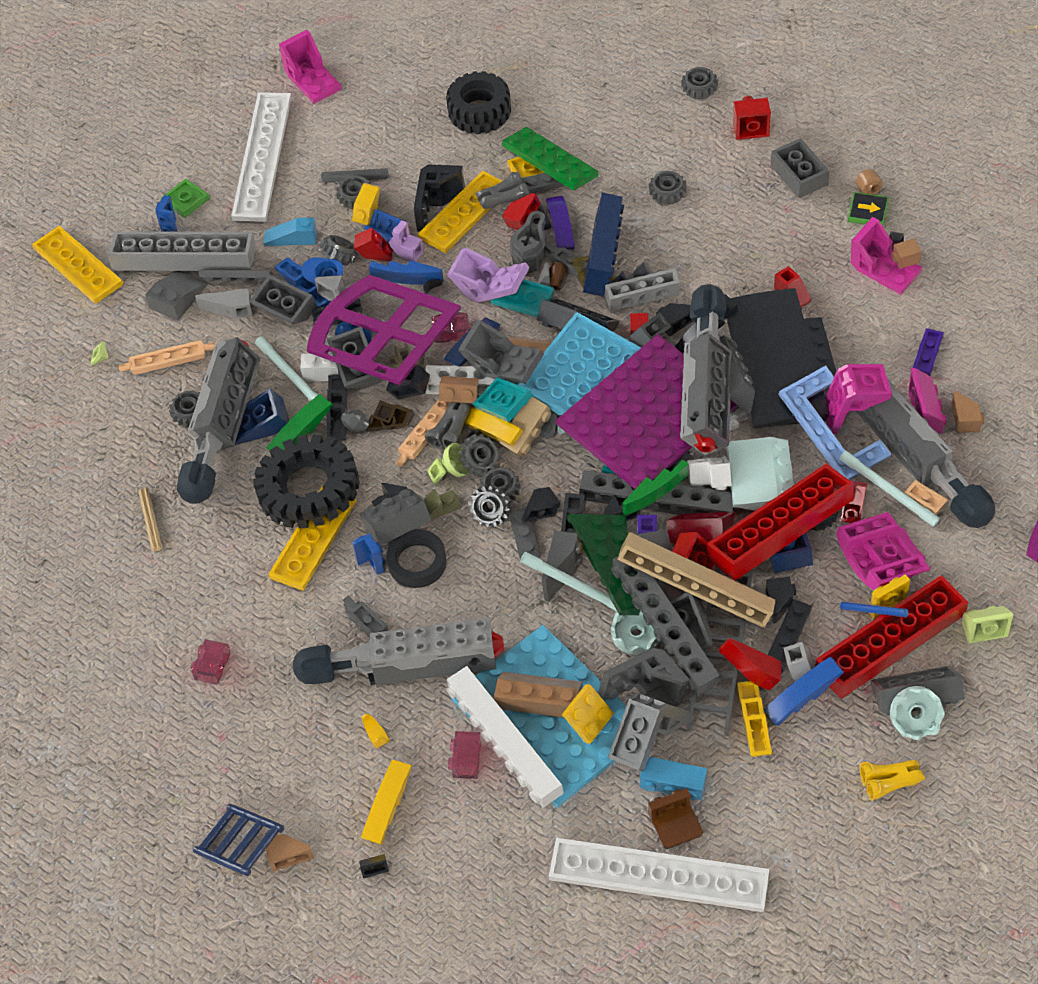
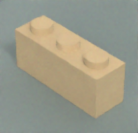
M531 397L528 403L519 410L511 423L522 429V435L513 447L501 440L499 443L523 458L524 454L526 455L530 451L533 440L540 435L543 424L550 419L551 408L536 398Z

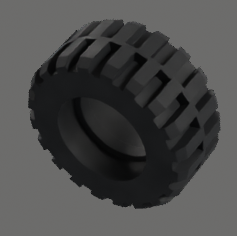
M473 71L471 74H463V77L459 76L456 78L455 82H452L447 90L448 117L452 124L461 131L466 130L470 134L472 132L475 134H481L482 132H485V134L490 133L491 130L495 131L499 126L504 125L510 117L511 99L508 85L501 77H496L491 72L488 74L486 71H481V73ZM477 100L489 101L481 105L469 104Z

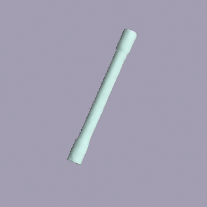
M261 336L256 339L255 344L281 369L309 401L318 395L284 361L264 337Z
M844 451L840 456L839 460L859 472L916 513L932 527L937 525L941 519L939 516L921 506L861 463L852 454Z
M524 552L520 560L522 564L538 570L617 611L609 595L562 572L528 552Z

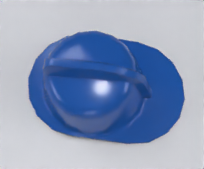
M313 257L308 259L302 266L303 277L312 283H315V278L340 276L344 272L342 263L334 259Z

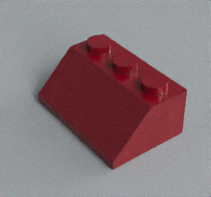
M735 512L678 514L666 520L670 543L676 544L680 533L697 532L710 542L733 526Z

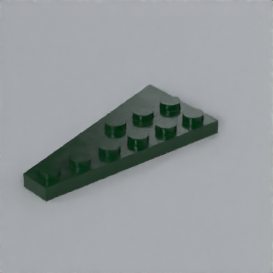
M568 514L567 520L574 527V533L578 534L583 544V550L595 572L599 573L600 581L603 586H606L610 594L609 597L618 614L639 616L640 609H636L632 596L624 591L622 581L614 576L611 569L613 567V559L619 556L621 547L628 536L626 516ZM628 573V575L635 576V573Z

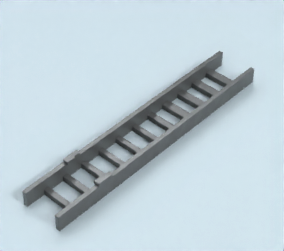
M716 566L714 570L715 572L723 576H728L726 573H724L720 568ZM754 568L740 577L748 579L747 587L749 588L752 585ZM707 602L706 614L708 624L740 628L739 638L711 634L712 641L725 643L729 638L743 643L746 619L742 618L739 621L710 617L711 608L720 607ZM704 650V653L710 659L728 661L721 653ZM735 666L733 672L716 670L720 675L719 678L732 679L731 690L712 687L702 692L729 697L728 708L696 703L697 694L693 689L689 710L692 714L687 722V730H692L694 711L697 710L726 714L724 735H729L738 677V669Z

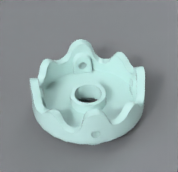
M641 610L639 616L615 613L611 626L612 640L624 653L639 655L652 648H656L660 642L656 639L652 626H648L644 621ZM637 629L640 630L642 633L638 636H635L631 632Z
M921 686L908 687L899 692L893 699L890 707V718L894 727L902 736L914 740H920L927 735L938 734L945 713L940 698L930 689ZM914 707L921 708L918 716H911V710Z

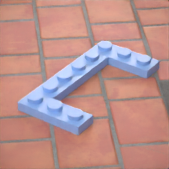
M824 366L782 389L778 395L830 466L848 480H851L860 475V473L839 460L845 451L808 401V398L830 387L834 379L829 369ZM880 439L853 456L871 469L890 458L892 454Z

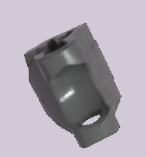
M540 211L530 213L526 223L510 238L512 262L514 265L526 263L530 267L526 275L539 269L542 264L541 259L545 255L546 232L544 231L546 221L545 214ZM535 218H540L538 224L533 223Z

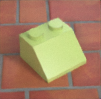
M991 606L987 609L965 612L963 614L962 626L968 644L1008 637L1013 613L1004 606Z

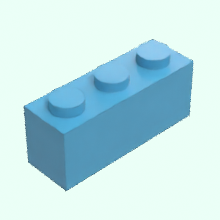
M649 757L644 772L641 771L640 788L650 792H664L666 795H670L675 790L688 788L691 800H702L707 780V768Z

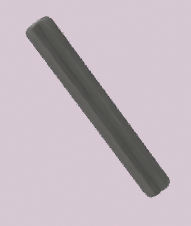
M387 168L322 172L321 180L322 182H338L350 176H361L367 180L387 179L389 172Z

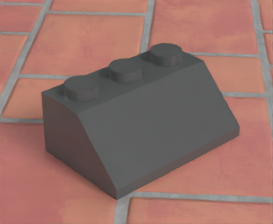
M270 274L249 301L250 304L292 325L308 320L312 310L317 308V304L311 294Z
M362 327L327 339L329 346L353 355H360L368 345ZM336 363L345 388H368L382 382L381 378Z

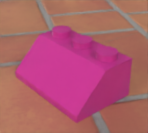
M911 368L908 386L911 405L915 407L917 413L922 418L927 420L928 425L933 430L941 434L943 433L944 425H946V416L941 412L942 402L941 399L937 398V385L933 384L932 377L916 368Z

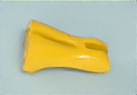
M917 760L885 765L862 762L859 766L864 787L867 786L866 792L871 801L877 800L897 789L914 786L925 780L922 770H919L920 765Z

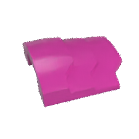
M889 512L838 527L836 536L843 554L857 576L872 590L889 584L896 577L900 578L906 574L911 579L912 576L930 570V567L925 562V556L911 541L905 529L898 526Z

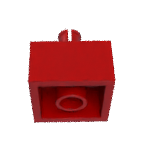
M745 96L740 101H734L733 129L735 139L770 137L771 110L768 98L753 99L752 96Z
M697 532L680 533L672 552L712 571L716 568V565L708 557L707 540Z

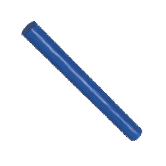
M841 602L840 604L842 610L900 617L908 616V610L902 608Z

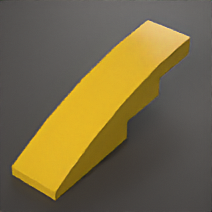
M470 407L469 416L464 423L473 430L479 429L483 434L499 442L501 440L512 447L523 433L521 428L510 422H506L473 407Z
M751 681L739 682L736 686L750 756L772 755L759 687Z
M391 760L374 799L361 838L383 844L388 825H391L397 805H400L412 765Z

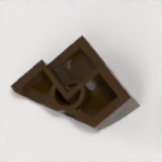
M380 400L374 414H371L369 418V425L365 431L372 432L406 428L415 414L411 409Z

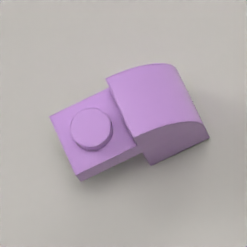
M401 220L398 226L393 229V237L389 241L390 247L400 257L416 262L424 252L422 239L410 235L408 222Z

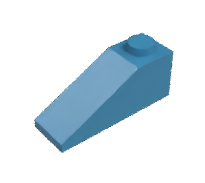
M295 218L265 230L264 246L316 245L317 228L315 218Z

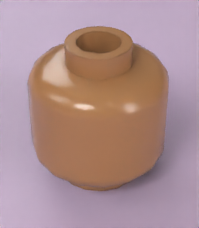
M867 169L859 173L856 185L864 194L874 195L880 191L882 179L874 170Z

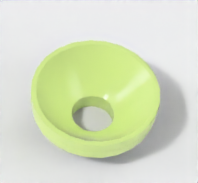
M452 443L444 450L442 464L447 472L456 477L466 476L469 474L466 468L463 469V464L459 461L461 457L458 452L462 448L460 444Z

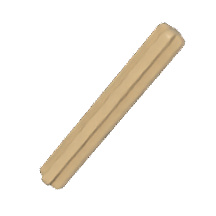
M140 489L139 496L151 549L153 552L161 551L162 545L149 489Z

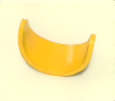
M364 714L361 719L373 746L377 749L389 743L390 739L378 721L371 714Z

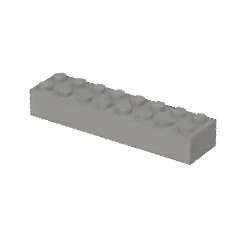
M114 232L108 256L112 271H251L256 247L253 232Z

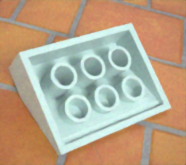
M765 437L729 442V446L726 448L731 470L733 507L756 511L794 485L788 440Z

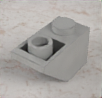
M804 642L784 648L787 665L794 682L814 668L811 650Z

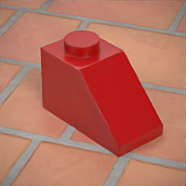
M531 193L511 202L504 211L502 218L507 227L518 230L526 223L529 214L538 210L541 203L536 194Z

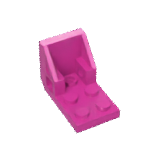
M307 29L279 43L283 68L287 76L313 104L342 90L341 84L323 66L322 56L311 33Z
M872 217L851 240V264L857 271L902 295L922 272V267L915 264L899 269L891 256L893 241L880 221Z
M847 364L837 370L825 396L829 410L826 422L833 434H838L849 411H863L891 398L892 392L883 364Z

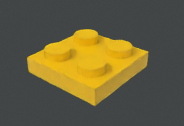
M905 574L900 578L892 579L889 584L883 587L876 588L872 593L871 605L894 607L907 598L910 579ZM869 613V615H870L873 619H876L877 617H879L880 615H882V614Z
M589 684L582 688L562 713V716L587 744L592 743L614 715V712Z

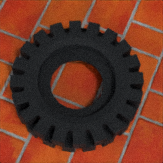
M307 435L297 437L298 444L294 445L291 439L282 442L285 450L280 449L278 446L272 448L269 451L271 457L265 455L261 459V467H256L255 479H253L255 493L267 517L270 516L271 520L277 524L282 521L285 527L293 528L296 522L299 528H308L309 520L311 519L315 527L324 524L322 518L324 515L330 521L337 518L338 513L336 509L345 512L350 507L349 501L355 500L357 496L356 489H359L360 485L354 457L351 451L347 450L345 444L341 441L337 444L336 439L329 436L323 440L322 435H313L311 442H309ZM317 467L327 474V482L318 493L316 490L305 494V497H298V495L292 494L287 490L289 477L301 468Z

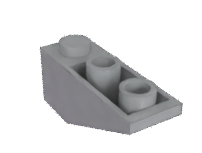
M249 288L195 295L199 310L231 318L253 316L252 304L249 302L251 300Z

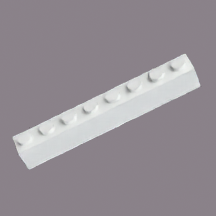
M466 666L447 679L449 695L453 699L457 698L459 707L464 713L468 712L471 716L470 721L472 724L482 730L481 734L486 742H491L494 745L495 753L499 758L503 757L505 759V765L511 773H516L519 784L523 788H528L531 799L535 803L539 802L543 808L563 795L562 784L471 670Z

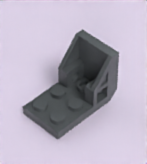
M476 320L458 349L469 363L484 376L495 379L498 377L506 381L523 384L528 382L544 355L541 349L514 345L507 336L479 320Z
M652 648L605 671L598 694L604 701L612 700L620 693L628 692L636 687L642 695L676 707L682 704L689 678L664 650Z
M639 693L634 694L628 700L608 758L644 772L657 733L669 735L688 722L692 713Z

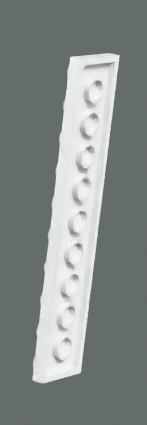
M258 92L231 215L232 221H267L292 98L291 93Z
M556 838L549 872V880L757 912H764L769 869L562 838Z

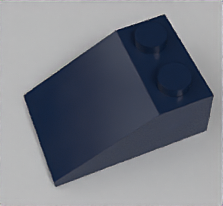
M271 388L247 402L234 445L276 435L288 423L289 418L284 400Z
M806 533L769 557L774 574L813 565L812 548Z

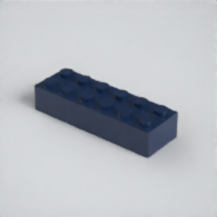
M603 192L601 194L595 216L583 287L584 293L604 297L605 285L611 284L609 278H613L615 269L611 266L615 265L617 255L614 252H617L619 243L616 240L619 239L621 231L618 227H621L623 218L620 216L624 210V204H621L622 196Z

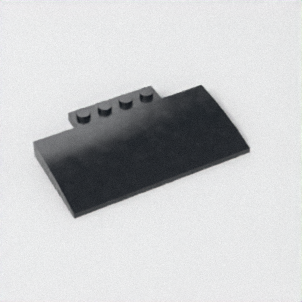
M796 288L759 292L730 298L738 307L736 311L726 318L730 336L738 346L736 349L743 357L741 361L748 368L747 374L754 382L752 386L755 390V395L750 412L753 428L800 424L778 394L782 389L824 366L835 376L837 371L822 317L804 319ZM821 391L808 398V401L822 420L826 421L829 416V410L824 392Z

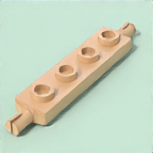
M199 340L129 357V363L118 365L119 371L131 370L134 375L203 359L205 358L206 351L214 350L215 343L203 344Z
M439 399L398 448L401 455L396 461L398 466L402 467L407 459H415L428 443L424 437L426 432L439 423L451 402L439 401Z

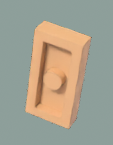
M916 480L904 492L936 515L941 512L948 502V499Z

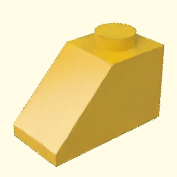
M363 183L354 203L352 221L365 225L370 224L375 209H378L380 187Z

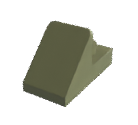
M433 489L424 499L431 520L461 509V503L454 490L438 496L436 490Z

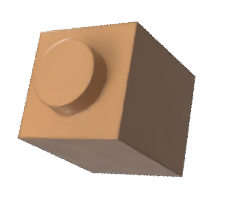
M915 239L894 244V249L891 253L894 263H897L899 269L920 263L921 250Z

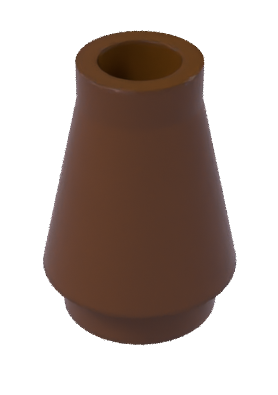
M555 262L549 268L550 287H553L554 290H560L567 269L563 263Z

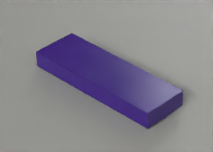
M925 329L913 368L931 376L944 332Z

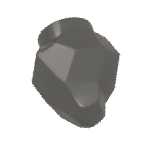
M353 410L349 414L344 412L341 416L342 423L352 433L358 431L363 433L369 425V420L366 419V415L361 410Z

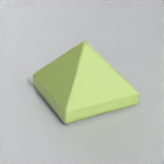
M102 341L93 350L92 365L108 359L105 342Z
M436 458L427 470L434 485H437L446 474V470L439 458Z

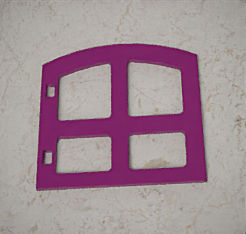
M369 275L341 292L323 310L310 333L307 353L400 385L459 312L461 305ZM371 290L405 300L387 322L345 308ZM418 306H424L442 313L424 335L401 328ZM335 320H342L377 333L360 355H353L325 345L327 335ZM391 339H397L415 346L397 369L373 362ZM328 352H332V353H335L336 355H335V356H332V355L327 354V353H328ZM380 369V370L386 371V373L384 374V373L378 372L377 370Z

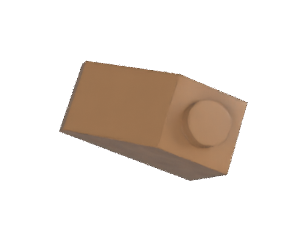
M954 391L952 408L957 433L980 432L981 424H984V413L980 412L979 405L958 391Z
M285 834L276 835L266 848L273 872L314 859L309 845Z

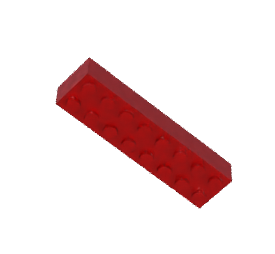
M827 463L708 542L709 560L736 581L853 501V483Z
M940 575L894 606V608L907 609V617L880 615L816 658L815 667L829 657L835 660L844 673L829 687L840 699H843L962 618L963 614L967 612L968 601Z

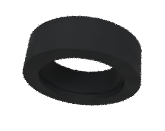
M411 530L393 539L387 550V562L391 576L399 584L406 587L421 588L431 585L443 575L446 569L447 560L444 544L437 535L427 530ZM411 546H425L435 553L436 556L432 565L422 571H408L398 563L400 554Z

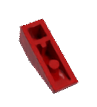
M729 638L719 648V652L752 683L770 691L781 681L782 661L732 638Z

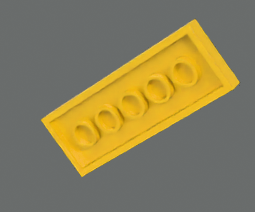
M482 171L418 233V238L446 254L490 210L482 208L476 193L501 183L502 180Z
M60 225L32 244L33 249L95 304L123 286V281Z
M356 498L354 501H349L350 507L345 512L336 509L338 517L332 521L324 515L322 516L324 521L322 525L315 527L311 519L309 520L308 528H299L297 526L268 574L269 579L304 591L357 502Z

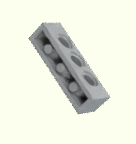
M675 268L605 285V299L610 312L677 296L679 295L680 281Z

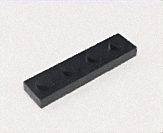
M793 599L768 653L769 656L782 661V674L787 665L784 648L797 643L812 610V605Z

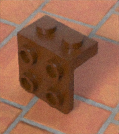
M688 788L675 790L668 796L654 798L648 803V815L665 849H670L703 835V830L691 807V794Z

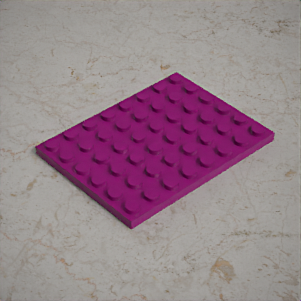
M657 334L652 338V341L647 342L556 419V424L634 489L646 477L653 481L664 468L666 470L669 469L692 448L691 445L680 438L684 354ZM730 399V413H732L738 405Z

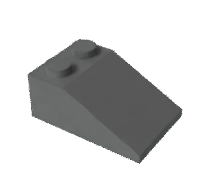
M176 271L155 282L145 294L148 307L179 321L196 300L195 295H200L208 283L182 271Z
M554 531L546 563L573 576L577 571L578 564L581 565L583 553H580L582 543L579 542L578 534ZM543 573L544 600L549 601L562 588L564 583Z
M687 592L670 600V603L701 649L704 651L712 647L713 643L707 614L701 598ZM660 620L663 624L668 622L666 620ZM670 636L673 640L678 639L677 636ZM681 652V653H680V654L683 655V656H688V655H689L688 652Z

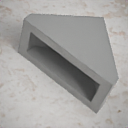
M342 275L315 278L318 294L329 301H332L345 290Z

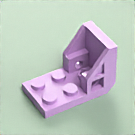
M464 248L459 252L447 276L469 300L479 303L515 294L530 267L526 263H521L500 269L492 259Z

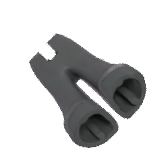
M512 172L501 183L476 193V197L483 209H491L499 204L514 202L529 195L526 184L522 183L518 172Z
M451 402L439 423L426 432L424 436L426 441L439 449H442L443 445L446 448L452 443L459 444L462 428L469 416L471 405L469 403Z

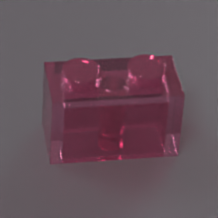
M455 731V737L450 741V751H453V755L448 759V770L452 771L453 778L478 779L481 751L480 732Z

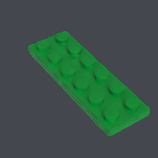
M528 127L502 140L504 148L573 191L598 177V170Z

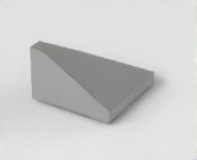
M545 262L538 281L539 284L550 286L548 262Z

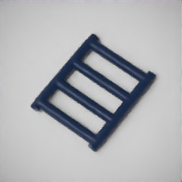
M228 804L225 814L200 846L194 847L193 852L237 873L249 876L252 866L278 832L282 833L284 831V826L239 806ZM234 814L241 816L214 852L207 850ZM249 820L255 822L254 826L228 859L223 857V853ZM264 826L269 828L268 833L243 865L236 863Z

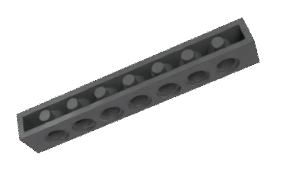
M584 470L579 494H584L587 497L586 501L609 504L612 496L615 495L619 506H621L635 489L616 474ZM678 484L662 498L642 509L678 515L684 513L734 512L735 507H733L732 493L729 491Z
M618 556L614 558L613 567L611 568L614 576L620 578L624 591L627 594L630 593L634 606L637 610L640 609L642 611L644 621L648 626H652L656 639L664 644L665 652L674 659L677 666L689 678V689H694L696 694L699 695L717 685L720 675L654 577L619 561ZM628 573H635L636 575L629 576ZM644 588L647 591L640 592L638 589ZM649 604H655V605H657V607L652 608V607H649L648 605H649ZM660 620H666V621H668V622L665 623V624H663V623H660L659 621H660ZM670 636H677L678 639L673 640ZM681 652H688L689 655H688V656H683V655H681L680 653H681ZM698 668L701 671L693 672L691 669Z

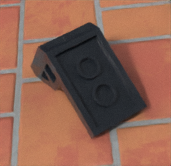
M428 164L420 169L414 203L417 232H420L428 224L427 212H430L431 206L442 207L450 203L465 188L463 166Z

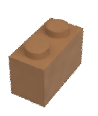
M442 376L439 385V401L474 403L479 397L478 378Z

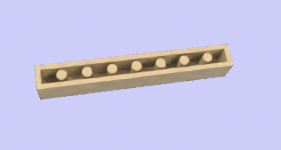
M629 532L618 556L619 561L763 628L773 614L775 599Z

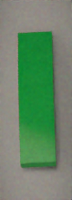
M321 394L317 395L288 421L266 448L270 451L275 446H278L280 449L285 450L282 442L289 439L293 441L294 445L298 444L297 437L306 435L307 432L312 434L333 404Z
M682 460L671 472L664 468L653 481L646 477L623 502V514L629 515L645 508L674 489L689 475V463Z

